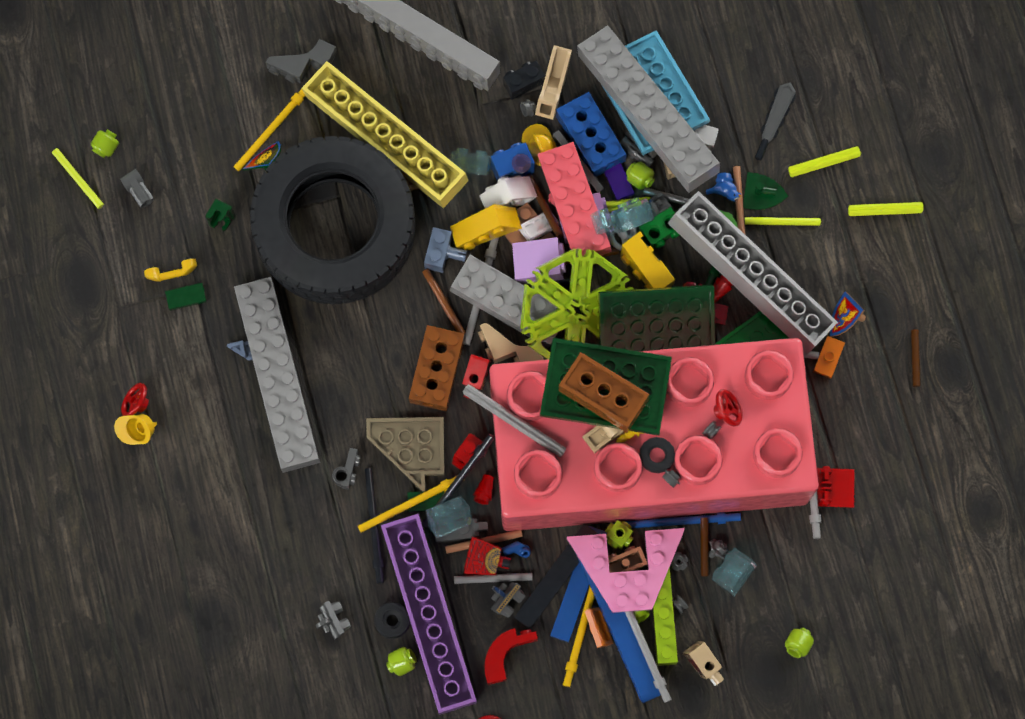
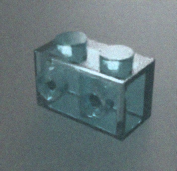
M457 148V151L451 152L450 161L465 173L490 174L492 155H487V151L476 150V153H469V149Z
M637 197L617 205L618 209L612 211L619 233L654 220L647 198L639 200Z
M462 496L426 510L428 527L436 538L472 524L470 507Z
M733 548L732 551L726 554L723 564L714 571L712 580L735 597L757 564L751 558Z

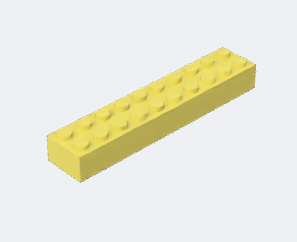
M326 61L302 87L305 96L358 140L384 153L398 167L406 179L442 208L469 181L462 169L329 62Z

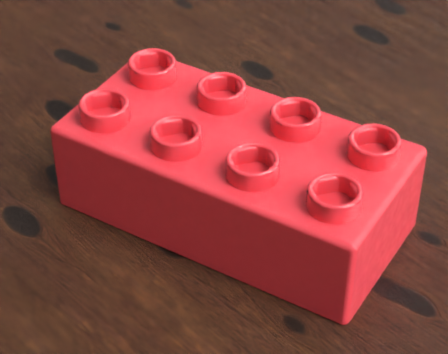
M799 338L639 351L672 357L660 434L658 436L645 433L640 434L639 437L635 434L625 442L616 443V440L620 437L619 435L595 454L583 440L582 436L596 427V425L540 417L549 359L493 364L489 369L491 399L566 448L563 456L558 457L493 414L502 526L505 531L610 523L617 520L621 522L804 506L808 504L819 487L803 344ZM721 389L730 391L740 404L742 421L738 426L728 425L724 420H719L714 413L716 394ZM733 414L728 416L730 419L736 420V416ZM715 421L716 426H721L722 428L710 439L702 433ZM655 437L664 438L674 447V463L668 471L674 470L681 477L679 479L680 485L677 484L673 488L662 477L666 472L652 473L643 467L639 455L640 448L648 439ZM654 448L650 451L649 456L653 462L659 463L664 460L665 453L660 448Z

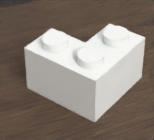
M520 175L508 178V176L498 179L497 184L487 187L486 191L479 195L484 208L493 204L509 207L520 206L538 197L530 177H521Z

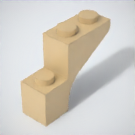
M554 45L535 115L554 119L561 91L566 80L572 50Z
M484 323L480 325L481 331L478 332L481 342L486 343L488 347L485 349L489 360L492 359L494 364L515 355L516 357L513 358L514 362L544 360L543 356L529 346L513 344L489 324Z

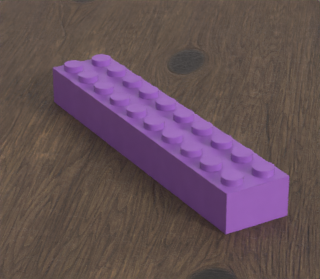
M419 514L381 525L439 715L476 704L475 694Z

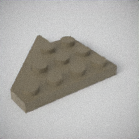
M444 417L366 418L367 439L421 491H425V476L444 475Z

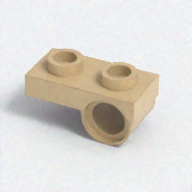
M596 426L582 436V438L595 454L624 431Z

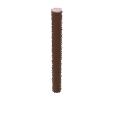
M531 173L527 174L526 176L530 177L538 196L536 200L555 236L561 238L564 234Z

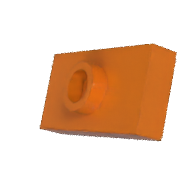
M827 336L813 372L831 379L845 342Z
M596 607L585 610L590 631L593 634L597 648L613 644L610 631L600 608Z

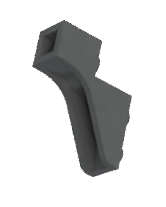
M319 39L315 47L308 53L269 57L266 61L267 69L274 75L281 74L285 76V79L292 83H302L310 65L314 69L319 70L326 61L332 64L337 54L336 46Z

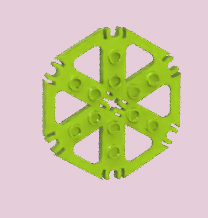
M572 249L536 267L541 274L537 271H532L536 276L535 281L526 280L528 284L532 285V288L527 284L524 285L520 329H523L521 333L524 335L530 333V338L525 340L526 343L530 344L527 346L545 359H550L551 352L542 346V340L565 329L564 340L585 343L586 329L599 338L598 292L633 290V287L625 288V283L630 281V279L623 277L628 275L594 250L586 249V254L582 256V249ZM566 261L572 265L569 291L549 277V271L552 268ZM593 264H598L612 275V279L609 283L590 292ZM534 294H539L558 308L535 321L530 318L531 298ZM572 306L580 307V311L584 315L576 313Z

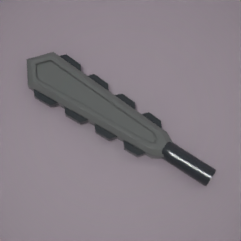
M791 82L780 85L775 90V100L771 101L770 113H767L765 118L766 124L761 129L762 141L755 155L757 160H762L769 142L777 137L779 133L778 128L782 127L784 123L783 117L788 115L789 105L793 104L796 98V91Z

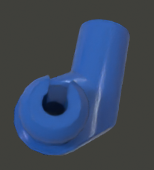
M519 541L502 548L505 557L515 553L523 558H527L531 554L530 547Z

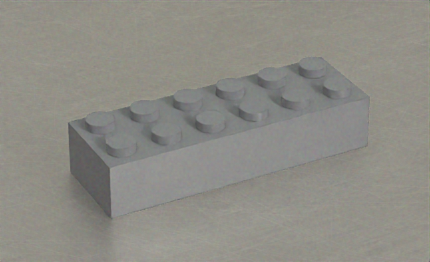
M470 254L451 285L450 292L521 332L523 330L520 329L524 285ZM534 294L531 298L530 318L535 321L558 308L539 294ZM557 333L542 340L541 344L549 348Z

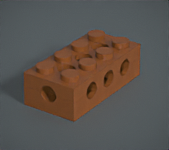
M427 325L409 395L410 403L447 411L465 339L464 333ZM439 347L447 349L444 353L437 352ZM435 365H439L442 367V369L437 372L432 370V368ZM434 383L437 385V388L430 390L427 388L428 385Z
M581 352L559 384V392L628 433L649 400L647 392ZM588 379L592 383L589 385H585L582 383V381ZM607 390L609 394L603 396L599 391ZM622 400L626 402V405L619 406L616 402Z

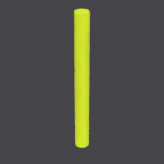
M58 148L53 150L52 154L98 209L104 206L103 202Z
M744 217L745 225L820 226L821 218Z

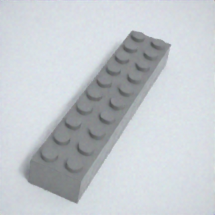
M335 0L340 4L348 5L352 12L361 13L367 21L379 24L383 31L392 32L398 40L410 43L414 50L423 51L429 59L441 62L445 69L449 71L454 70L463 80L468 79L472 81L473 85L480 90L485 89L488 91L500 74V61L400 0Z
M608 25L577 45L580 59L688 193L720 172V162Z
M699 191L668 222L678 234L789 338H799L803 344V352L806 354L838 323Z
M268 277L234 286L280 468L284 473L318 464L320 460L272 278Z

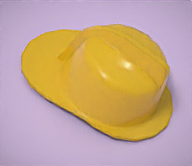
M542 124L530 125L522 134V143L526 142L533 160L538 166L541 165L537 154L557 148L550 131Z
M145 414L127 415L119 417L115 421L114 428L117 437L122 442L130 445L146 444L150 441L157 422H153Z

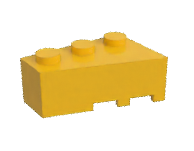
M493 204L450 226L456 248L471 250L479 244L522 229L515 207Z
M641 231L622 244L621 260L626 266H631L634 270L632 273L637 280L644 282L645 289L667 288L674 285V277L661 260L659 261L653 254L654 249L651 246L648 247L641 239L644 236Z

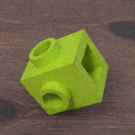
M617 520L615 524L611 522L605 530L607 533V544L614 549L618 548L620 550L624 546L628 547L634 539L632 537V527L625 521L620 522ZM620 530L623 532V536L618 537L616 532Z

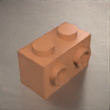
M631 546L620 555L614 553L608 556L609 573L639 571L648 565L640 546L637 548Z

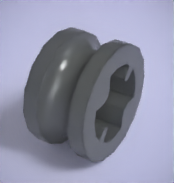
M713 421L702 434L712 439L722 427L716 426V422Z
M676 595V599L672 600L673 607L682 614L683 610L689 607L679 595Z

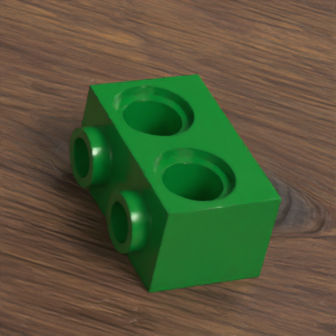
M671 207L639 227L638 232L641 231L644 235L642 238L648 247L651 246L653 249L655 247L659 249L666 244V240L669 238L675 239L680 235L673 228L670 229L665 226V223L669 222L675 214ZM657 232L659 237L653 239L649 236V233Z

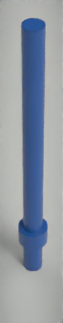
M719 512L717 515L625 522L632 528L700 524V518H708V523L726 524L729 521H741V514Z

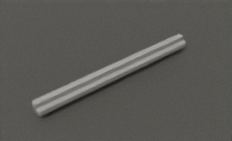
M468 384L464 388V395L558 457L563 456L566 448L473 386Z

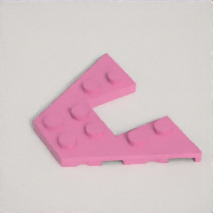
M684 528L645 531L648 570L609 573L606 534L569 536L567 541L612 613L652 610L683 535Z

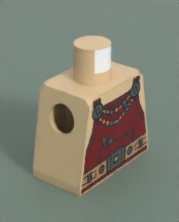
M697 641L683 652L702 678H709L714 686L724 680L718 671L722 666L705 642ZM708 662L709 668L705 669V664Z

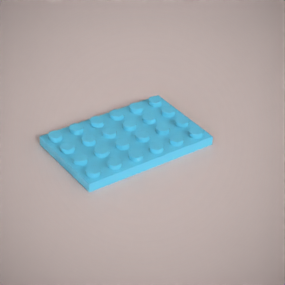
M657 30L625 45L693 130L710 122L708 115ZM605 90L642 155L653 151L654 149Z

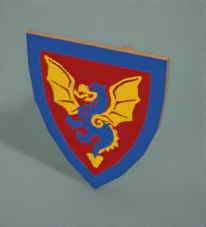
M846 291L834 309L832 317L838 323L830 330V337L845 333L857 321L863 322L866 318L863 314L865 310Z

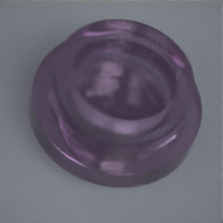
M517 154L514 156L512 167L516 172L524 173L529 170L531 160L527 155Z

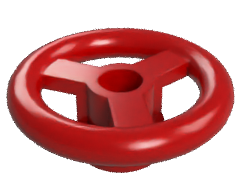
M144 383L135 384L127 392L121 406L123 416L135 415L137 412L142 413L147 408L149 400L146 398L147 387ZM128 403L130 404L129 412H127Z
M726 389L719 390L716 394V405L714 406L716 417L719 420H724L730 426H738L742 421V410L738 400L730 391ZM733 414L736 416V420L734 421L728 416Z

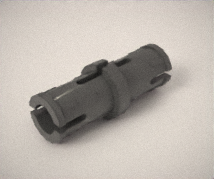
M626 136L621 140L622 148L630 155L632 160L635 159L637 162H643L648 167L652 165L654 160L647 154L642 155L639 148Z

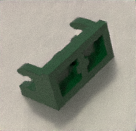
M215 198L205 217L212 228H215L218 222L224 221L225 225L222 227V231H225L232 220H235L236 215L232 206Z

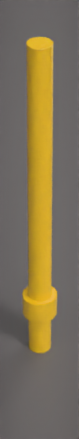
M302 89L291 97L288 105L233 166L237 171L243 168L291 111L304 101L305 94Z
M457 476L449 480L445 479L428 491L358 525L359 531L362 533L443 491L446 492Z
M590 586L570 660L566 663L565 667L567 671L563 686L566 687L571 686L573 675L578 668L577 660L588 623L585 610L592 608L595 598Z

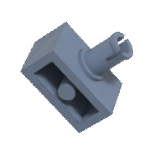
M433 227L424 261L425 269L443 273L448 258L465 262L467 250L453 248L450 245L452 231Z

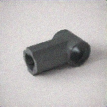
M136 168L119 178L140 208L147 207L154 201L152 194L144 185L145 182Z

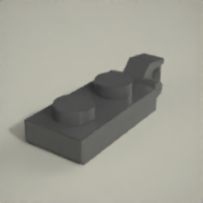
M472 518L434 522L436 543L471 539V536L477 537L479 532L488 531V523H477V519Z

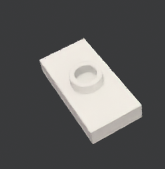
M544 213L521 224L522 229H519L527 241L536 240L552 231Z

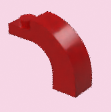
M514 628L504 632L495 639L485 659L487 685L507 681L504 670L506 654L516 646L538 641L536 631L532 632L531 629L524 630L517 636Z

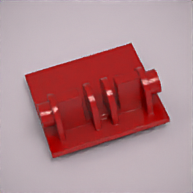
M829 466L817 468L819 483L817 489L818 506L854 508V469H834Z

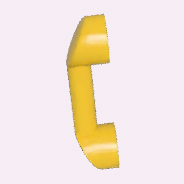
M196 259L184 260L181 262V269L160 273L157 267L144 270L145 278L161 282L171 278L186 276L197 267Z

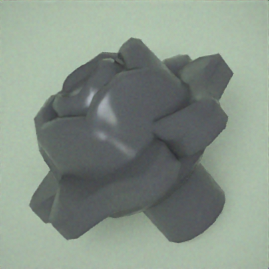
M712 539L709 542L711 545V550L708 552L709 557L714 558L717 556L724 560L727 557V544L723 543L722 540Z

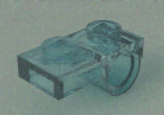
M604 208L590 215L596 234L606 233L607 237L614 235L616 220L613 212L609 213L608 208Z

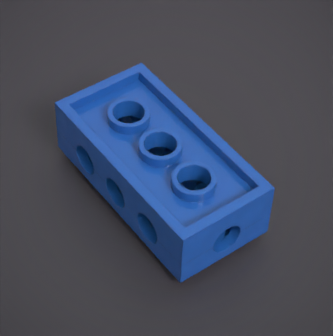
M589 92L556 109V118L569 140L574 142L578 155L595 177L626 161L624 149ZM583 118L585 121H578V119ZM588 134H594L595 136H594V137H589V136H587V135H588ZM602 149L604 152L599 153L596 150Z

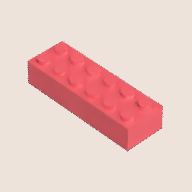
M574 142L537 154L570 250L582 249V256L586 254V249L594 250L600 255L612 252Z

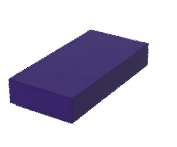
M621 163L604 172L617 201L634 195L633 188L627 181V175Z

